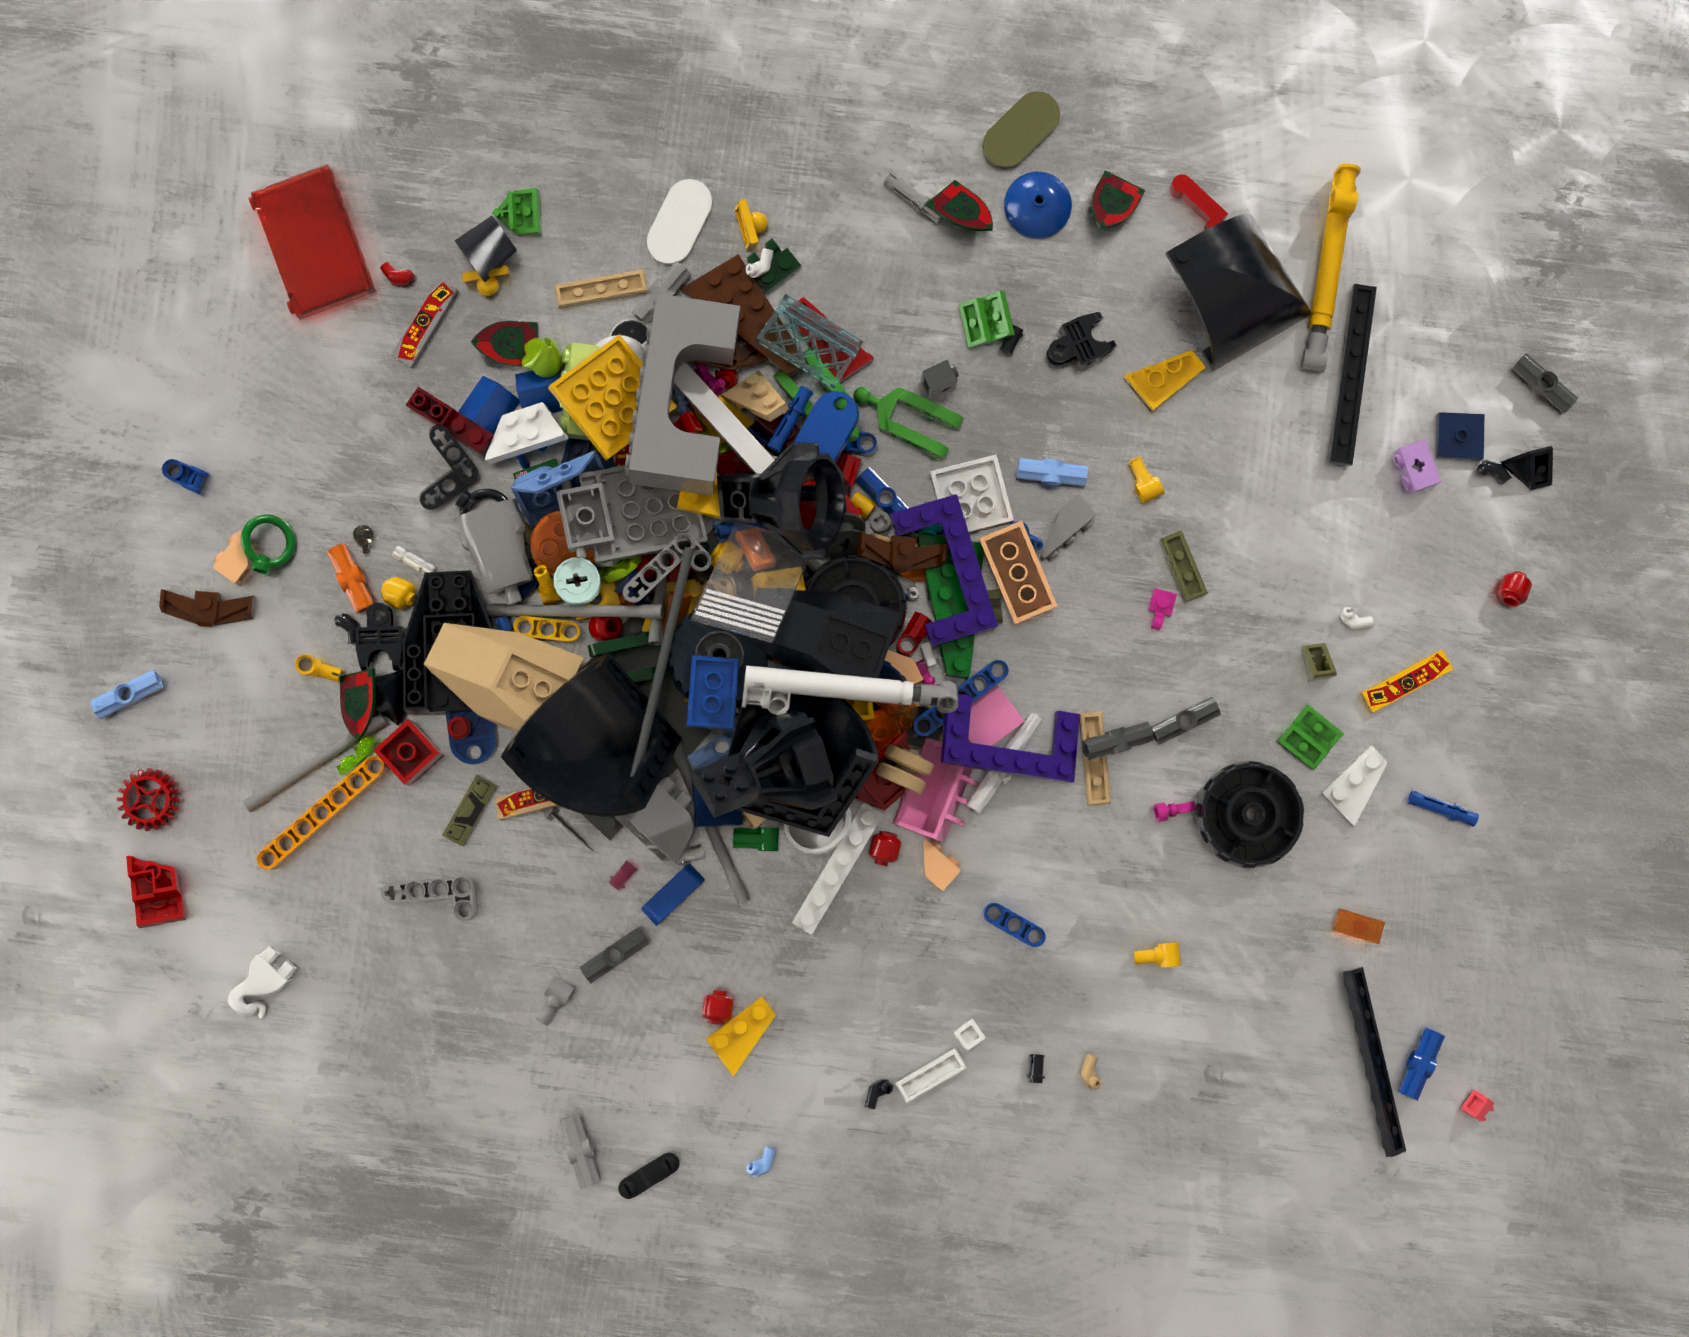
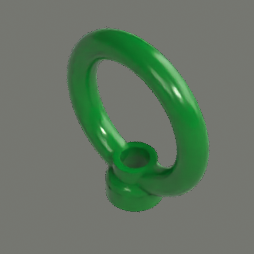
M262 514L253 517L245 524L241 533V546L247 558L253 562L251 570L267 575L270 573L271 568L284 565L292 557L295 550V536L288 523L280 517ZM263 523L273 524L284 533L286 547L279 557L270 559L263 555H257L253 550L250 536L253 529Z

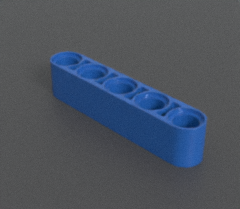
M1002 660L990 662L958 686V692L972 696L973 703L1006 678L1009 672L1008 665ZM994 664H998L1003 668V674L1000 677H995L991 672ZM976 678H981L985 683L982 691H977L973 687V681ZM930 707L913 721L912 729L916 735L921 737L928 736L944 725L945 718L940 719L936 715L937 707ZM922 719L929 723V730L925 733L920 732L917 728L918 722Z

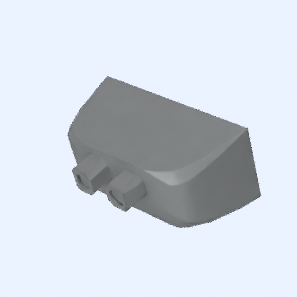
M664 777L659 781L645 809L613 817L664 864H677L695 833V823L686 810L692 799L683 791L674 799L669 792L676 784L669 777Z

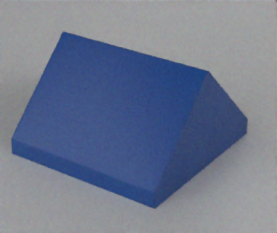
M561 369L552 377H541L536 375L534 371L515 374L516 389L521 408L543 402L551 413L563 411L559 401L548 389L553 382L561 377Z
M482 376L458 413L494 435L502 415L514 412L520 401L498 382Z

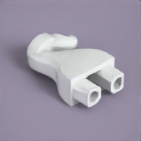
M273 946L268 947L252 959L247 979L234 987L229 994L228 1004L244 1018L251 1017L259 1010L258 1018L263 1019L266 1012L264 1002L256 1000L247 1004L244 1001L246 996H268L281 992L291 983L292 980L290 978L297 970L289 961H285L278 968L274 962L281 954Z

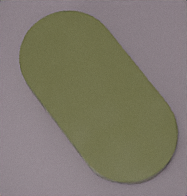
M1040 91L1024 95L987 131L983 141V151L986 159L992 165L999 168H1012L1019 165L1057 127L1060 109L1056 100L1051 95Z

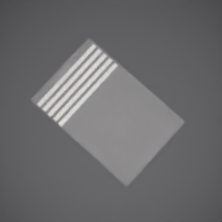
M735 523L691 620L773 643L809 559H801L772 531L744 523Z

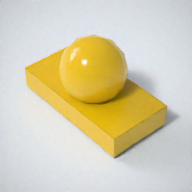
M746 199L740 200L734 211L746 250H754L759 243L757 234L763 233L767 229L768 219L761 212L750 214Z
M507 265L492 269L488 274L490 279L486 282L481 279L476 270L464 272L461 275L464 283L477 281L478 291L484 296H492L499 289V281L496 277L510 275Z

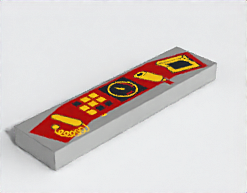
M437 278L391 355L393 358L413 368L458 293V289Z

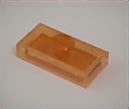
M1338 909L1332 931L1379 944L1385 922L1344 909Z

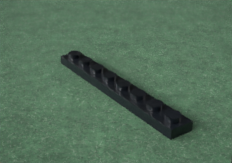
M1360 284L1352 286L1328 463L1346 466L1353 465L1377 289L1374 286Z
M1357 967L1343 972L1344 985L1347 988L1349 1007L1355 1022L1354 1028L1358 1035L1360 1053L1366 1069L1365 1075L1369 1082L1371 1100L1374 1103L1376 1122L1381 1133L1382 1147L1385 1150L1386 1157H1394L1406 1152V1147L1363 967Z

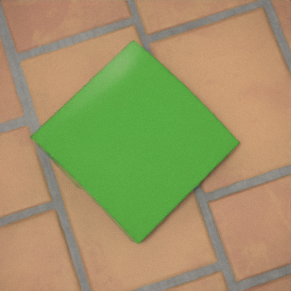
M997 291L985 297H976L959 304L968 348L986 345L1015 335L1005 291Z
M1307 704L1278 741L1315 770L1329 754L1332 747L1344 735V732L1310 704Z

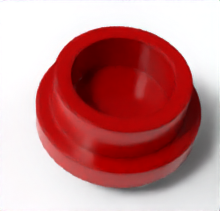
M457 716L449 721L447 730L452 738L461 740L470 734L471 724L466 718Z

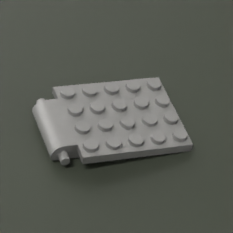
M625 465L581 473L577 476L579 487L572 488L571 481H565L561 483L563 490L556 492L568 551L576 552L578 559L585 558V550L593 549L596 564L659 553L681 533L690 534L701 545L708 543L702 514L676 509L680 491L629 484V476L625 475ZM686 538L679 539L678 547L680 549L690 547L689 540Z

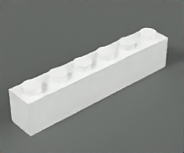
M866 803L862 804L851 823L848 834L835 849L792 924L811 935L813 934L884 815L883 813Z

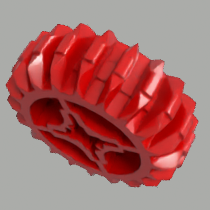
M151 768L146 770V774L144 770H138V777L131 773L129 775L131 782L128 780L122 781L126 788L118 789V792L123 793V797H117L116 799L118 802H123V805L117 808L118 811H125L121 816L122 819L129 818V826H133L136 823L137 830H141L144 827L145 831H151L152 826L155 830H159L160 823L163 826L169 825L167 818L175 819V815L171 812L180 810L179 807L175 806V802L179 803L182 801L181 798H175V795L180 793V789H172L176 785V781H169V774L162 776L161 770H156L154 773ZM155 781L161 787L150 791L142 783ZM136 791L138 798L137 801L133 804V795ZM147 795L153 798L151 804H146L145 800H148L146 799ZM165 796V805L162 809L160 801ZM148 809L151 813H154L155 817L145 819L139 816L137 812Z

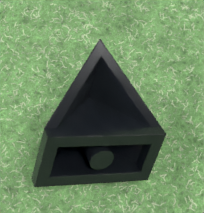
M1552 446L1528 451L1500 462L1506 470L1530 490L1552 485Z
M403 670L375 678L376 709L398 726L405 712L403 705Z

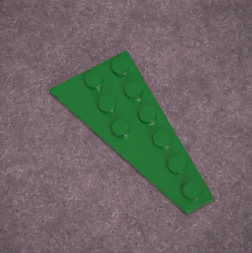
M923 533L916 534L920 547L946 544L945 537ZM972 541L982 573L984 549L980 542ZM947 546L945 563L941 567L924 569L929 600L935 621L967 612ZM975 634L940 644L945 676L970 678Z

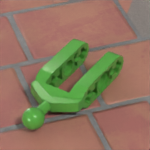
M810 348L802 353L809 364L807 367L828 392L840 391L848 394ZM779 370L773 375V378L791 401H793L799 387L790 377ZM845 399L839 400L836 403V409L843 410L847 405V401ZM810 400L804 408L805 413L803 415L806 418L814 407ZM857 426L855 427L848 442H853L857 440V438L859 437V429Z
M866 387L857 388L853 394V398L858 404L868 403L877 407L879 430L941 460L945 459L949 450L948 447L890 420L897 402L954 429H959L964 419L961 415L900 387L881 399L872 396L870 390Z

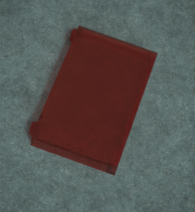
M329 164L251 192L252 197L248 199L253 211L257 210L290 300L287 302V306L292 315L296 314L301 320L377 292Z

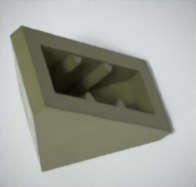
M1325 643L1302 646L1307 681L1330 679L1337 676V671Z

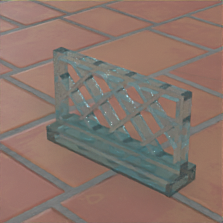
M787 294L784 295L779 306L756 338V342L833 389L854 358L859 354L864 342ZM781 313L789 318L790 324L779 326L777 321L779 314ZM796 328H806L810 336L798 338ZM792 329L794 338L783 340L780 331ZM776 332L779 341L770 342L764 336L766 333ZM824 339L828 342L829 348L818 350L815 340ZM811 341L814 350L802 352L800 343ZM796 343L798 353L790 354L786 352L784 345ZM843 351L850 356L847 360L838 362L835 352ZM831 353L833 363L822 364L820 354ZM815 355L818 365L809 366L805 363L804 357ZM835 367L837 373L835 379L832 380L827 377L824 369Z

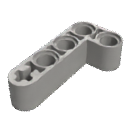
M681 533L625 585L622 592L623 598L628 603L639 602L682 561L684 550L678 547V540L681 538L689 540L690 548L694 549L690 568L695 572L707 570L711 565V556L693 536ZM664 554L671 555L674 561L673 565L669 567L662 565L661 556ZM697 555H702L706 559V565L702 568L694 564V558ZM647 570L654 571L657 576L656 581L653 583L645 581L644 572ZM639 578L641 584L648 589L645 591L642 587L637 592L638 598L634 596L628 597V588L634 589L639 584L635 580Z
M460 876L392 882L386 884L381 890L382 899L390 904L452 899L453 914L458 920H472L477 914L475 882L469 877ZM463 880L469 885L468 891L464 894L458 890V884ZM440 882L446 888L445 893L441 896L435 892V886ZM417 884L422 888V894L418 898L412 895V888ZM393 888L394 890H405V895H395L393 897L389 896V891H393ZM463 904H468L471 909L467 917L460 914V907Z

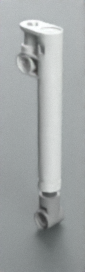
M746 665L742 707L746 708L747 704L759 705L776 715L788 711L791 694L890 704L902 703V705H911L913 701L919 702V705L937 707L944 713L954 712L958 708V687L950 681L942 682L939 685L921 684L918 687L913 686V682L910 681L901 682L900 680Z

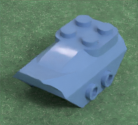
M594 450L556 467L543 466L515 479L511 490L531 528L534 529L538 521L545 515L560 510L556 492L563 490L561 483L571 481L572 488L579 487L577 476L581 473L617 467L613 457L606 461L598 450Z

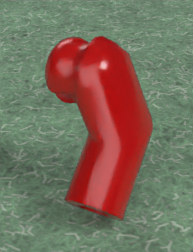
M385 262L380 267L381 271L394 285H406L414 279V274L409 269L405 271L395 270L389 262Z

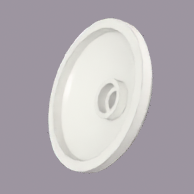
M850 807L847 809L829 837L784 824L786 837L797 850L803 853L816 855L829 852L836 848L848 834L852 819Z

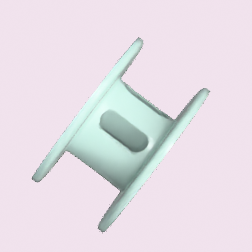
M572 557L563 561L557 567L554 574V587L557 594L566 603L585 605L592 602L598 596L601 589V577L597 568L589 560ZM579 576L581 580L587 579V581L580 582L581 586L576 587L574 583L568 584V582L575 581L574 577Z

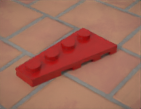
M804 297L785 309L784 312L808 346L839 383L874 360L871 354L866 353L853 339L851 340L836 324L834 325L821 311Z

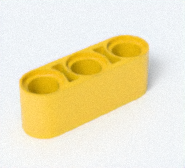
M521 616L515 620L513 625L515 632L539 641L575 644L582 638L580 626L568 620ZM524 622L531 624V628L527 633L520 632V625ZM547 624H551L554 627L553 633L549 636H545L542 633L543 627ZM569 627L577 629V633L573 638L565 636V631Z

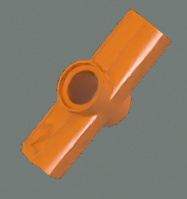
M343 543L330 548L327 554L337 572L336 578L342 590L346 592L355 613L359 614L367 611L374 601L365 585L364 575L359 566L355 564L347 545Z

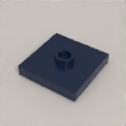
M1437 413L1436 459L1482 461L1484 459L1485 414Z
M692 781L695 828L739 826L743 824L742 811L733 810L714 818Z

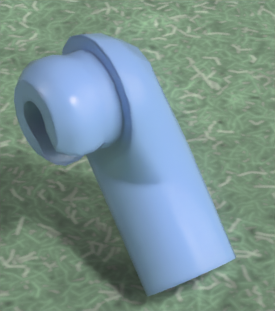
M765 1147L762 1158L747 1165V1173L752 1177H758L769 1172L776 1150Z

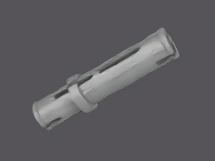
M892 172L886 177L883 185L917 208V212L927 215L937 224L943 219L926 206V203L931 198L928 196L924 197Z

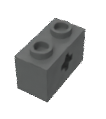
M948 360L923 370L921 382L930 401L955 390L959 374L955 365H950Z

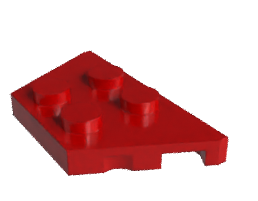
M902 731L889 743L900 749L905 748L910 751L906 731ZM887 745L878 753V764L855 797L859 801L884 811L902 796L906 789L875 774L879 763L884 762L892 766L895 765V762L886 759L883 755Z

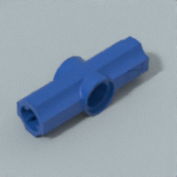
M870 467L864 470L855 480L874 500L878 508L889 516L893 512L908 508L896 495L895 491L888 487ZM882 494H889L892 497V501L889 504H883L879 497Z
M1425 1027L1416 1050L1414 1049L1407 1060V1071L1398 1089L1399 1093L1418 1101L1427 1078L1432 1076L1436 1068V1057L1445 1038L1444 1035Z

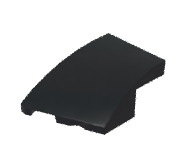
M492 215L454 240L484 282L490 279L488 274L492 269L500 268L517 251Z

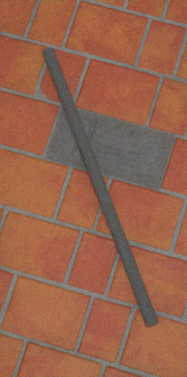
M689 547L684 549L630 777H633L646 753L694 549Z

